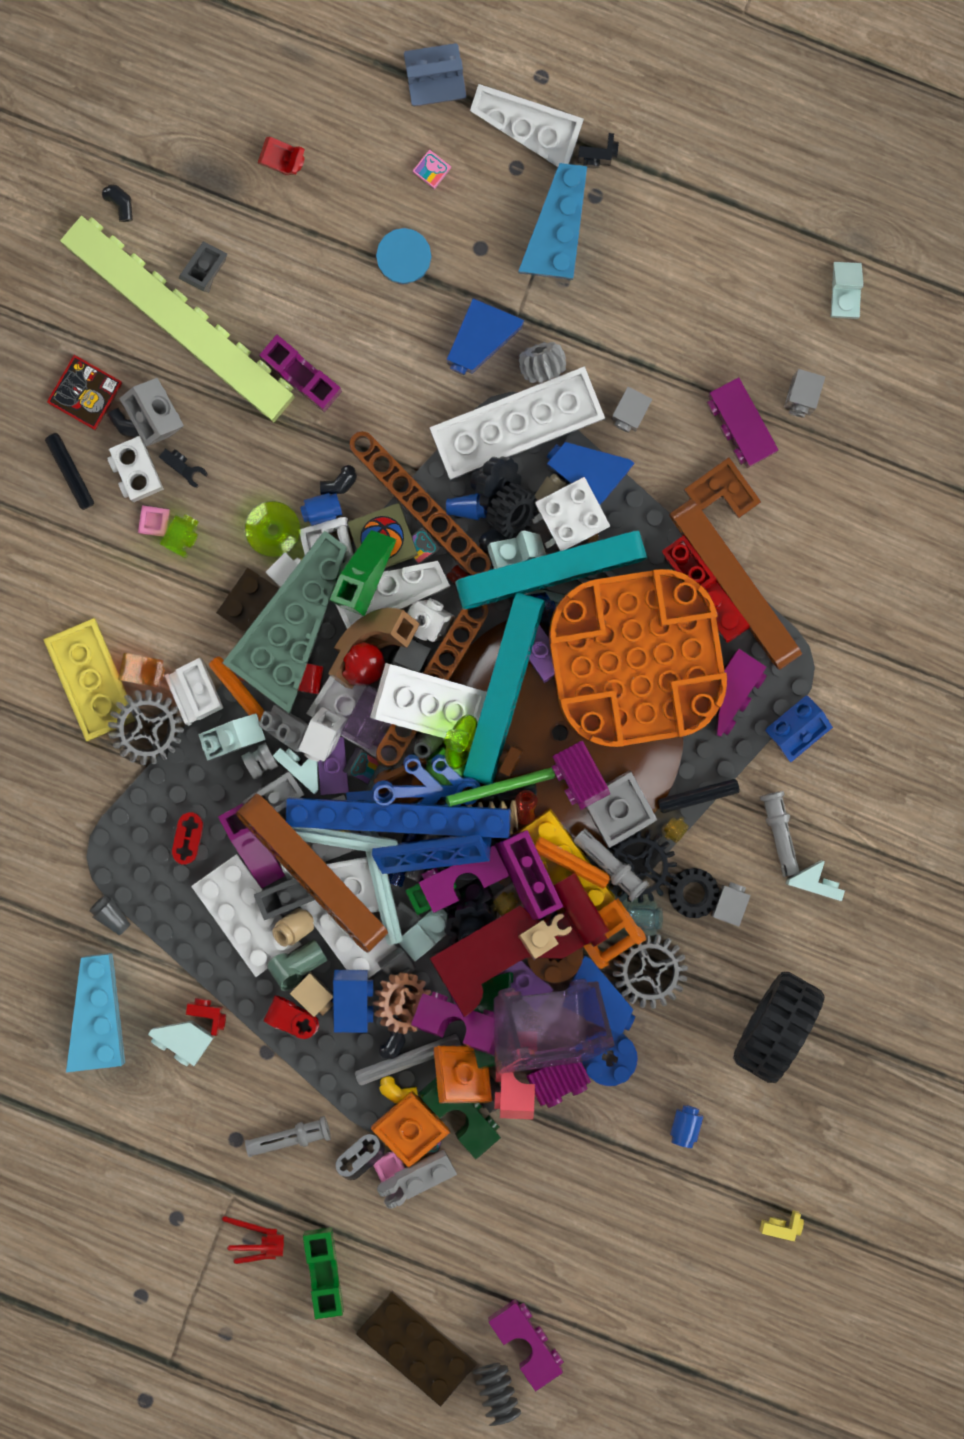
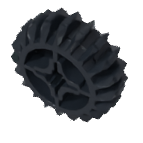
M649 829L646 830L644 837H641L640 830L635 833V837L629 836L626 840L619 842L617 847L612 846L609 848L613 851L612 854L616 859L619 857L632 867L631 871L633 873L635 867L632 865V862L627 860V857L632 860L637 859V861H639V858L645 857L643 865L651 874L639 870V873H635L637 877L647 876L655 882L637 897L639 904L643 903V895L647 894L650 902L654 901L653 891H656L659 896H663L664 893L659 887L662 884L667 888L671 887V884L665 881L666 876L670 878H675L676 876L675 873L668 872V867H676L677 863L668 862L667 859L673 857L675 853L674 851L667 853L664 851L670 843L666 841L659 845L658 842L662 836L657 834L653 840L650 839L651 830ZM642 842L648 844L645 850L637 856H632L623 850L632 843ZM655 849L662 861L660 874L655 872L649 865V860ZM610 884L609 889L614 890L618 885ZM622 888L617 892V897L619 898L625 893ZM627 895V902H631L629 895Z

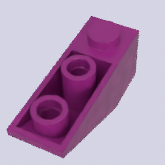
M740 649L735 651L724 668L727 674V689L722 706L717 711L715 730L717 737H721L723 733L728 735L736 724L733 718L737 711L743 712L752 699L748 696L753 687L759 689L767 677L763 673L767 667Z
M242 803L218 816L232 844L262 889L284 877L285 874L279 861L237 817L236 812L244 805Z

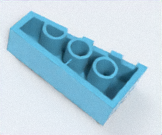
M113 953L90 955L81 958L66 1073L117 1067L125 1064Z

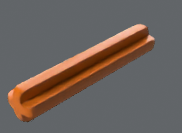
M217 656L209 663V667L248 715L256 713L260 722L265 712L235 673L223 665L224 660L222 657Z
M539 837L534 845L539 855L572 873H576V875L602 889L609 883L610 876L601 869L542 837Z

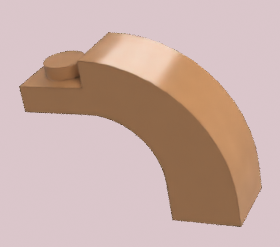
M382 608L366 614L365 617L363 616L353 623L336 643L334 649L339 654L328 674L345 688L353 689L354 685H351L342 675L346 668L343 658L352 646L366 642L374 644L378 649L389 645L407 648L420 623L404 610L397 608Z

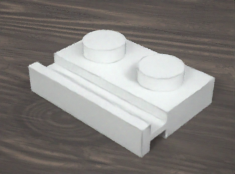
M201 658L176 669L171 674L165 675L186 725L189 726L192 722L201 720L223 709L206 665Z

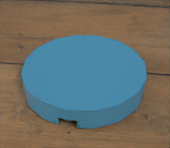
M407 228L396 229L386 234L379 243L376 254L378 267L382 274L390 281L403 285L421 279L428 271L432 258L430 245L424 236L415 230Z

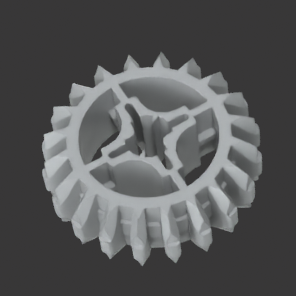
M137 690L135 691L136 700L134 701L128 694L125 695L124 698L128 703L126 706L121 702L116 703V706L121 709L120 714L115 711L110 713L112 717L117 718V722H108V727L116 728V731L108 734L109 738H119V740L113 743V747L117 749L124 746L120 751V755L125 757L131 752L129 761L132 763L136 761L137 756H140L141 765L146 764L148 756L152 764L157 763V754L163 760L167 759L164 750L167 748L170 752L174 753L176 750L170 743L172 741L176 743L181 742V739L174 736L175 732L183 733L184 731L182 727L175 726V723L183 721L181 716L173 717V714L178 712V707L173 706L168 709L172 700L166 698L161 703L162 693L157 692L154 699H152L151 690H146L145 698H142L140 691ZM153 705L160 708L163 712L146 717L140 711L139 706ZM132 712L135 725L128 731L129 733L124 735L125 719ZM139 716L147 723L153 722L149 727L153 739L144 731L142 734L139 733V730L142 728ZM167 720V733L160 743L157 737V729L163 724V721ZM139 738H146L153 748L146 750L132 747L129 742Z
M645 933V942L634 947L631 946L628 948L629 951L627 953L622 952L619 954V956L624 958L623 961L614 960L613 964L621 967V971H613V976H622V980L617 981L615 985L616 987L626 986L621 992L623 997L627 996L630 992L632 993L629 1000L631 1004H634L637 998H641V1008L645 1007L646 1000H650V1006L654 1009L656 1008L657 999H660L663 1006L667 1005L664 998L666 995L672 1000L676 999V996L671 992L674 988L679 992L683 991V987L678 985L677 982L678 980L687 981V977L679 975V972L688 970V966L678 964V962L685 959V955H674L680 947L675 945L669 949L668 946L671 943V939L666 938L664 943L660 944L661 935L656 934L654 942H650V934ZM646 948L662 950L669 958L664 961H652L647 954ZM638 952L641 966L633 974L628 975V964L631 958ZM644 958L647 959V962L652 967H659L657 968L658 971L655 972L656 976H654L656 984L648 974L643 975V970H646L644 968L646 965ZM673 966L672 978L669 984L662 989L659 980L660 975L667 968ZM647 980L651 983L655 993L640 992L631 983Z

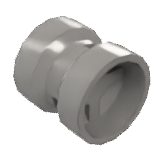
M266 742L258 746L255 752H247L241 756L254 780L261 777L264 771L279 767Z

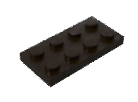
M393 1290L356 1332L358 1337L440 1407L477 1365L474 1359Z

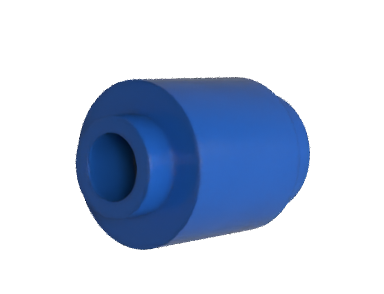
M326 493L305 499V505L300 507L304 523L310 521L311 526L336 519L337 516L343 515L337 493L333 495Z
M683 1105V1109L676 1110L670 1133L673 1136L671 1143L686 1148H693L694 1142L698 1140L704 1117L699 1114L700 1109Z

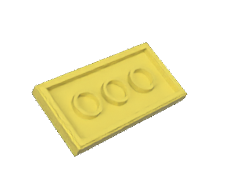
M93 618L43 639L86 742L116 730V728L108 727V722H117V718L112 717L110 713L115 711L120 714L121 709L116 706V703L121 702L126 706L128 703L124 696L127 695V692L96 619ZM132 712L127 715L124 726L135 722Z

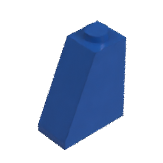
M472 299L447 358V364L451 365L450 369L461 375H465L466 372L473 374L522 329L524 320Z
M567 442L561 447L556 444L547 455V458L550 460L547 463V467L569 485L585 477L599 505L605 501L634 465V462L630 459Z
M584 954L582 964L573 976L560 1005L622 1035L624 1029L629 1031L634 1022L635 1015L632 1014L634 1009L590 957Z

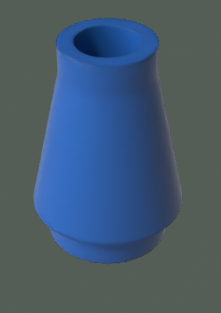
M477 493L446 500V513L448 515L478 521L480 518H486L487 511L479 504L480 495Z

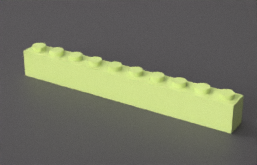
M81 215L60 240L61 243L274 423L294 400L295 397L291 393L294 388L282 378L278 381L270 375L272 369L261 360L257 363L249 357L251 352L240 342L235 346L227 339L230 334L217 324L214 328L206 321L209 316L196 306L194 310L185 303L188 300L187 297L176 288L173 292L164 285L167 281L156 271L150 274L143 267L146 263L135 253L129 256L122 249L125 245L112 235L110 238L105 236L101 232L103 227L91 217L89 220H86Z

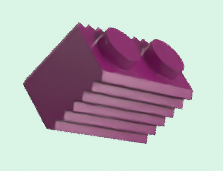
M583 741L553 756L555 765L552 766V770L558 781L564 779L568 789L564 791L571 805L577 803L580 810L610 795L609 788Z
M576 1050L526 1074L529 1083L535 1084V1096L540 1106L546 1104L548 1108L563 1101L561 1097L570 1092L575 1096L588 1089L587 1084L591 1083Z

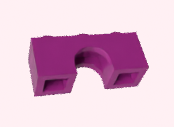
M278 334L259 354L263 362L324 413L342 393L341 387L322 371L317 370L307 362L297 350Z
M495 845L490 848V861L453 865L440 872L437 868H434L422 874L423 880L419 881V885L433 913L459 901L454 890V882L463 873L475 874L480 879L484 888L509 876Z
M432 992L431 996L422 993L411 1023L413 1027L443 1038L445 1030L450 1023L463 1021L466 1025V1035L463 1044L481 1052L495 1055L506 1025L499 1020V1014L484 1009L482 1014L472 1011L469 1015L463 1017L457 1005L447 1002V996Z
M514 1299L489 1316L488 1323L503 1345L516 1338L524 1339L530 1343L532 1352L528 1358L519 1363V1366L536 1392L563 1373L561 1364L564 1361L556 1349L551 1351L545 1341L548 1340V1337L540 1325L535 1328L530 1318L533 1315L524 1302L519 1304Z

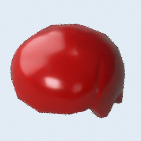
M366 642L352 646L343 658L346 668L342 675L351 685H370L380 679L385 667L384 657L374 644Z

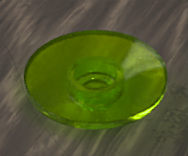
M277 501L264 502L256 506L248 515L245 523V535L248 543L256 552L264 556L277 557L289 552L296 545L300 536V522L295 512L286 504ZM271 525H276L279 530L277 534L271 535L268 532V528Z
M472 715L462 716L454 727L446 733L444 740L446 745L445 758L450 768L459 769L468 760L478 725L476 718Z

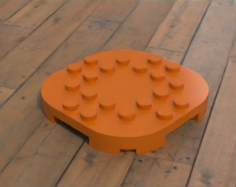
M660 569L591 580L573 588L561 599L550 621L549 645L559 705L566 721L575 732L599 745L621 747L687 736L702 729L711 721L724 701L727 689V674L724 671L716 621L717 612L707 591L683 573Z

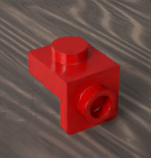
M266 137L257 163L284 175H296L303 167L305 149L300 146L293 147L272 137Z
M195 998L194 1002L187 1003L186 1015L213 1019L211 1035L217 1036L219 1030H224L226 1014L222 1013L223 1006L211 1005V1000Z

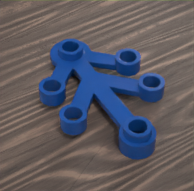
M438 754L432 758V768L436 773L443 774L452 783V785H441L421 766L420 759L416 755H408L403 761L406 772L414 774L424 785L393 786L388 781H379L373 786L372 794L374 801L382 806L391 804L395 798L423 797L417 804L433 805L441 797L462 792L465 787L474 789L481 786L478 781L471 777L462 778L449 766L447 757ZM411 761L417 762V765L413 768L407 766ZM438 761L445 762L443 768H438L435 765ZM381 788L388 789V791L384 794H380L378 792ZM477 800L469 801L462 804L470 805L475 803Z

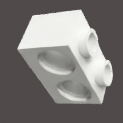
M140 436L109 449L111 456L107 459L114 473L118 471L122 482H119L118 485L124 498L129 497L132 502H136L164 490L147 448ZM124 452H135L136 458L132 464L125 465L122 463ZM137 476H144L146 478V486L142 490H135L132 486V482Z
M322 707L310 720L299 751L304 752V755L313 761H325L336 748L347 718Z

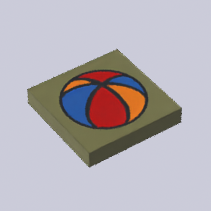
M400 503L347 522L357 549L371 530L397 539L385 568L419 556Z

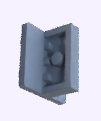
M458 44L404 52L412 106L466 98L463 66Z

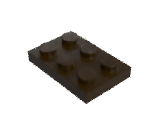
M247 567L216 613L246 633L279 588Z

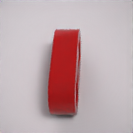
M188 812L179 818L172 847V856L180 864L192 863L198 855L204 822L197 813ZM190 817H194V822L198 823V828L192 829L191 836L188 837L186 836L188 829L186 826H183V822L188 821ZM186 839L190 840L188 849L193 852L192 856H187L186 860L181 859L182 854L177 853V850L184 847Z

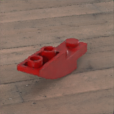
M684 535L661 551L674 571L687 575L707 591L717 612L718 632L726 643H729L750 628L748 622Z

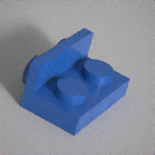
M805 696L768 726L765 731L791 763L830 731L833 726L819 706L809 696Z

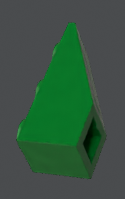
M371 530L341 572L330 600L340 608L365 617L397 539Z

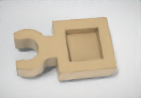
M563 914L555 916L551 920L550 926H547L543 920L518 936L533 960L559 944L555 936H565L571 932V926L565 930H561L557 926V922L564 917Z

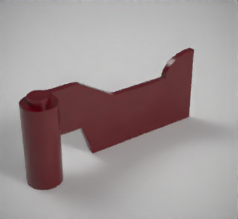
M576 873L553 885L565 910L562 913L564 917L557 922V926L561 930L571 926L572 930L565 936H555L559 944L538 958L562 959L589 943L595 947L607 940L608 938L605 934L610 930ZM522 906L516 907L430 958L463 1017L469 1015L480 1003L483 995L482 983L519 961L532 958L518 936L540 922L537 919L532 920L529 912ZM551 920L546 922L547 926H550Z

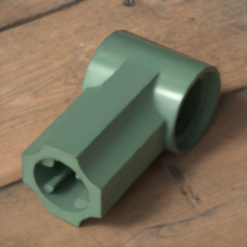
M313 939L289 955L282 953L275 956L269 961L267 967L279 987L287 991L295 988L301 982L303 975L323 964L327 959L317 942Z

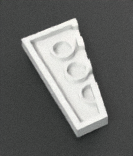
M478 84L470 109L472 113L557 167L559 163H570L584 120L583 118Z
M434 561L402 569L384 571L366 614L382 608L402 610L417 601H421L449 588L450 585L439 562ZM336 605L347 629L363 617Z
M315 900L300 906L312 915L314 926L346 970H368V978L381 970L378 962L398 948L394 944L388 945L384 937L369 953H366L334 920L329 921L328 913Z

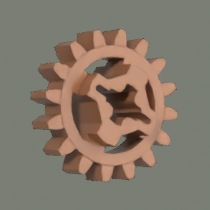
M399 972L398 976L391 974L389 975L390 982H380L383 990L375 991V994L379 996V1000L374 1001L373 1005L379 1006V1010L374 1014L377 1017H383L380 1025L388 1026L389 1031H398V1033L407 1034L408 1030L415 1032L417 1029L411 1023L422 993L430 995L431 990L423 989L426 982L418 980L417 975H408V973ZM404 985L410 986L413 991H409ZM393 1015H397V1018H400L402 1021H397L393 1018Z

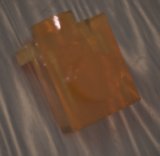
M123 653L118 680L159 687V683L163 680L165 674L163 660Z

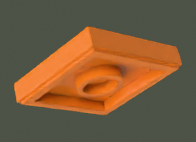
M468 1046L434 1047L439 1103H488L492 1101L489 1067L484 1069L478 1068L473 1048Z
M413 1091L371 1126V1130L408 1168L450 1133V1129Z

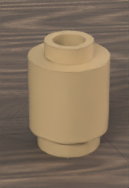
M301 908L294 909L275 924L272 930L275 940L284 947L294 945L313 931V917L307 910Z

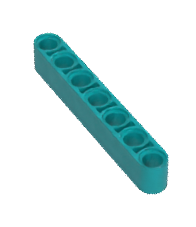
M633 531L467 576L457 580L455 584L462 608L471 609L515 597L517 593L526 594L646 560L647 555L640 531Z
M522 593L515 595L466 763L464 778L471 777L484 785L494 782L499 766L497 763L503 752L532 652V646L534 645L544 610L545 600Z

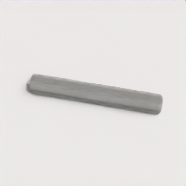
M457 1034L448 1036L400 1054L393 1059L389 1058L357 1070L355 1072L356 1080L359 1085L370 1083L434 1059V1047L461 1046V1042Z

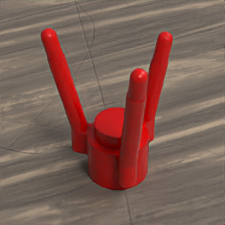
M226 1216L222 1217L224 1222L267 1235V1237L262 1236L260 1245L227 1246L228 1251H261L263 1253L236 1258L233 1260L234 1264L265 1259L276 1260V1257H283L284 1234H277V1229L265 1228Z

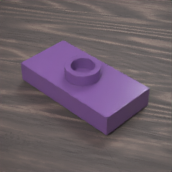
M539 625L529 661L545 683L554 677L549 638Z
M344 737L339 738L336 748L325 761H318L321 795L349 792L348 775L343 772L347 765Z
M522 960L498 974L514 973L511 989L534 1010L553 991Z

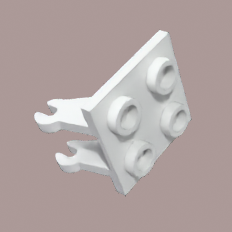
M585 477L535 502L540 513L534 519H531L534 524L542 519L545 521L553 538L544 544L547 549L556 544L560 551L566 550L610 527Z

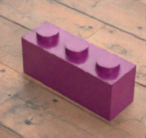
M739 377L709 393V401L706 402L712 415H718L723 423L720 426L721 432L727 441L732 440L736 447L733 453L740 465L745 464L748 469L778 452L779 449Z
M528 830L518 832L509 838L495 843L519 898L532 920L540 919L563 907Z

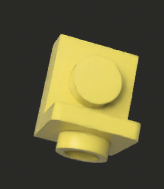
M793 1210L789 1226L785 1225L786 1221L783 1219L770 1217L769 1221H761L759 1231L765 1235L795 1242L796 1235L800 1236L802 1233L804 1219H800L801 1214Z

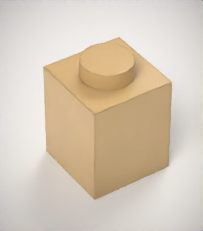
M312 972L290 993L313 1017L318 1012L323 1016L333 1006L331 1001L333 993Z

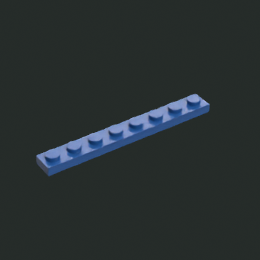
M287 798L286 822L291 827L454 836L481 835V837L492 838L510 837L511 809L449 807L447 805L391 803L382 806L376 802L309 798Z

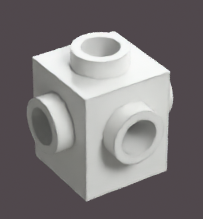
M431 598L417 601L408 611V614L420 623L414 636L426 641L428 639L432 642L444 639L455 616L444 610L442 603Z

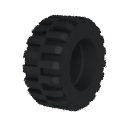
M781 972L764 994L742 1033L733 1056L736 1065L767 1083L778 1082L798 1055L819 1016L825 1000L822 990L791 972Z

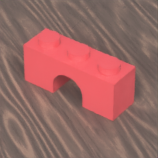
M510 1030L508 1061L501 1065H496L495 1082H501V1092H495L494 1109H500V1118L533 1120L535 1084L521 1083L514 1077L513 1073L521 1066H535L536 1031Z

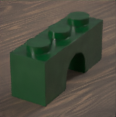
M437 1077L419 1092L423 1101L439 1119L452 1110H459L466 1114L464 1125L455 1135L475 1160L501 1138L497 1131L500 1126L490 1115L486 1118L479 1111L482 1108L480 1103H439Z

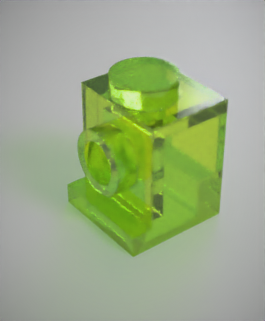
M184 514L183 518L175 515L160 545L187 559L189 554L185 550L187 547L191 549L199 534L196 533L199 521Z

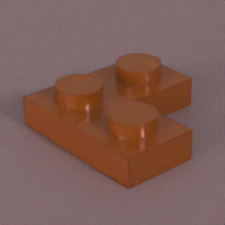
M730 457L684 489L689 499L693 498L701 510H704L723 497L738 519L761 503Z

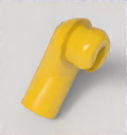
M391 1076L383 1077L380 1080L381 1086L379 1090L381 1094L393 1103L400 1102L411 1091L418 1096L417 1087L401 1089L395 1084L394 1078Z

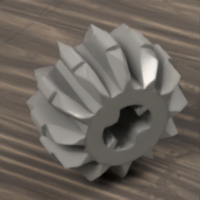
M555 342L535 344L533 347L526 348L519 355L521 374H523L525 380H529L531 383L537 381L542 383L545 380L550 381L551 378L559 377L560 373L566 370L565 353L561 345Z

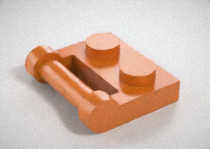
M619 898L598 912L610 930L605 934L607 938L623 928L626 929L629 935L603 952L600 951L597 945L593 947L591 943L583 946L599 969L608 966L610 960L634 944L639 945L646 940L645 933L636 925Z

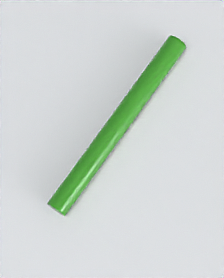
M552 767L448 795L446 796V802L449 807L553 779L555 774Z

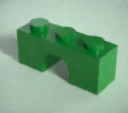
M332 1227L304 1231L303 1242L306 1262L310 1271L311 1296L315 1320L343 1316L344 1305Z

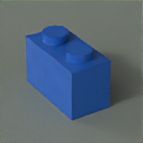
M334 970V1032L367 1033L368 1023H373L374 1006H368V997H373V980H368V970Z

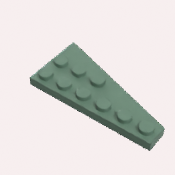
M325 530L223 661V665L289 715L347 551L345 545Z

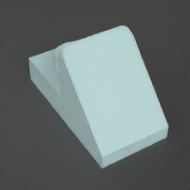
M833 263L831 318L859 319L861 289L863 288L862 263Z
M525 530L521 531L516 538L492 542L487 546L494 569L546 555L540 534Z
M280 748L273 757L313 794H316L319 790L318 761L307 759L301 766L298 763L301 758L290 748L286 751Z
M823 860L787 878L786 881L787 885L842 901L845 892L838 889L840 883L828 879H823V882L819 883L825 862Z
M443 909L435 913L431 910L402 936L403 940L399 944L414 961L423 956L446 935L444 930L447 913Z

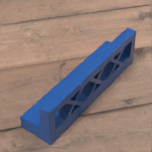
M481 835L451 836L398 843L396 846L372 848V857L382 874L490 861L491 837H481Z

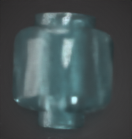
M637 900L629 902L626 910L636 925L643 930L645 936H654L658 930L662 929L663 910L661 907H658L655 901L643 900L641 904Z

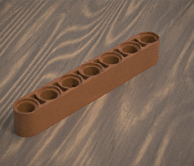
M360 431L351 437L350 448L354 456L470 576L478 574L470 568V563L475 558H482L486 562V568L483 572L490 570L491 563L488 556L368 432ZM361 438L369 440L370 448L366 452L357 451L355 449L357 440ZM380 458L387 459L390 463L388 470L385 472L376 471L374 468L376 460ZM404 478L409 482V488L405 492H397L393 488V484L397 479ZM418 498L427 500L429 504L427 510L421 513L416 512L412 507L413 502ZM443 518L447 521L448 526L444 532L438 533L432 529V522L435 519ZM456 538H462L466 541L467 548L465 551L457 553L451 548L452 541Z
M689 499L669 514L671 520L682 536L684 535L716 577L719 585L748 622L750 632L776 668L781 670L800 657L802 652L694 499Z
M487 604L478 606L483 612V616L479 619L471 618L468 614V609L462 608L423 674L449 681L487 618ZM460 629L465 630L469 638L461 643L457 642L453 637V633ZM443 653H449L453 656L454 663L450 666H444L440 663L439 656ZM392 724L377 748V762L385 768L396 766L417 733L416 730L411 729L409 736L400 737L395 731L398 725ZM384 748H393L397 753V757L393 761H385L381 756V751Z
M256 793L236 812L239 820L363 951L369 953L388 934L385 926L261 795Z

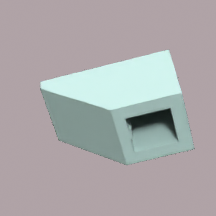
M256 713L198 734L207 761L266 740L262 728L259 726V719Z
M193 1020L155 1027L148 1034L153 1038L151 1042L164 1051L166 1048L176 1053L174 1058L185 1066H188L189 1063L195 1066L215 1037Z

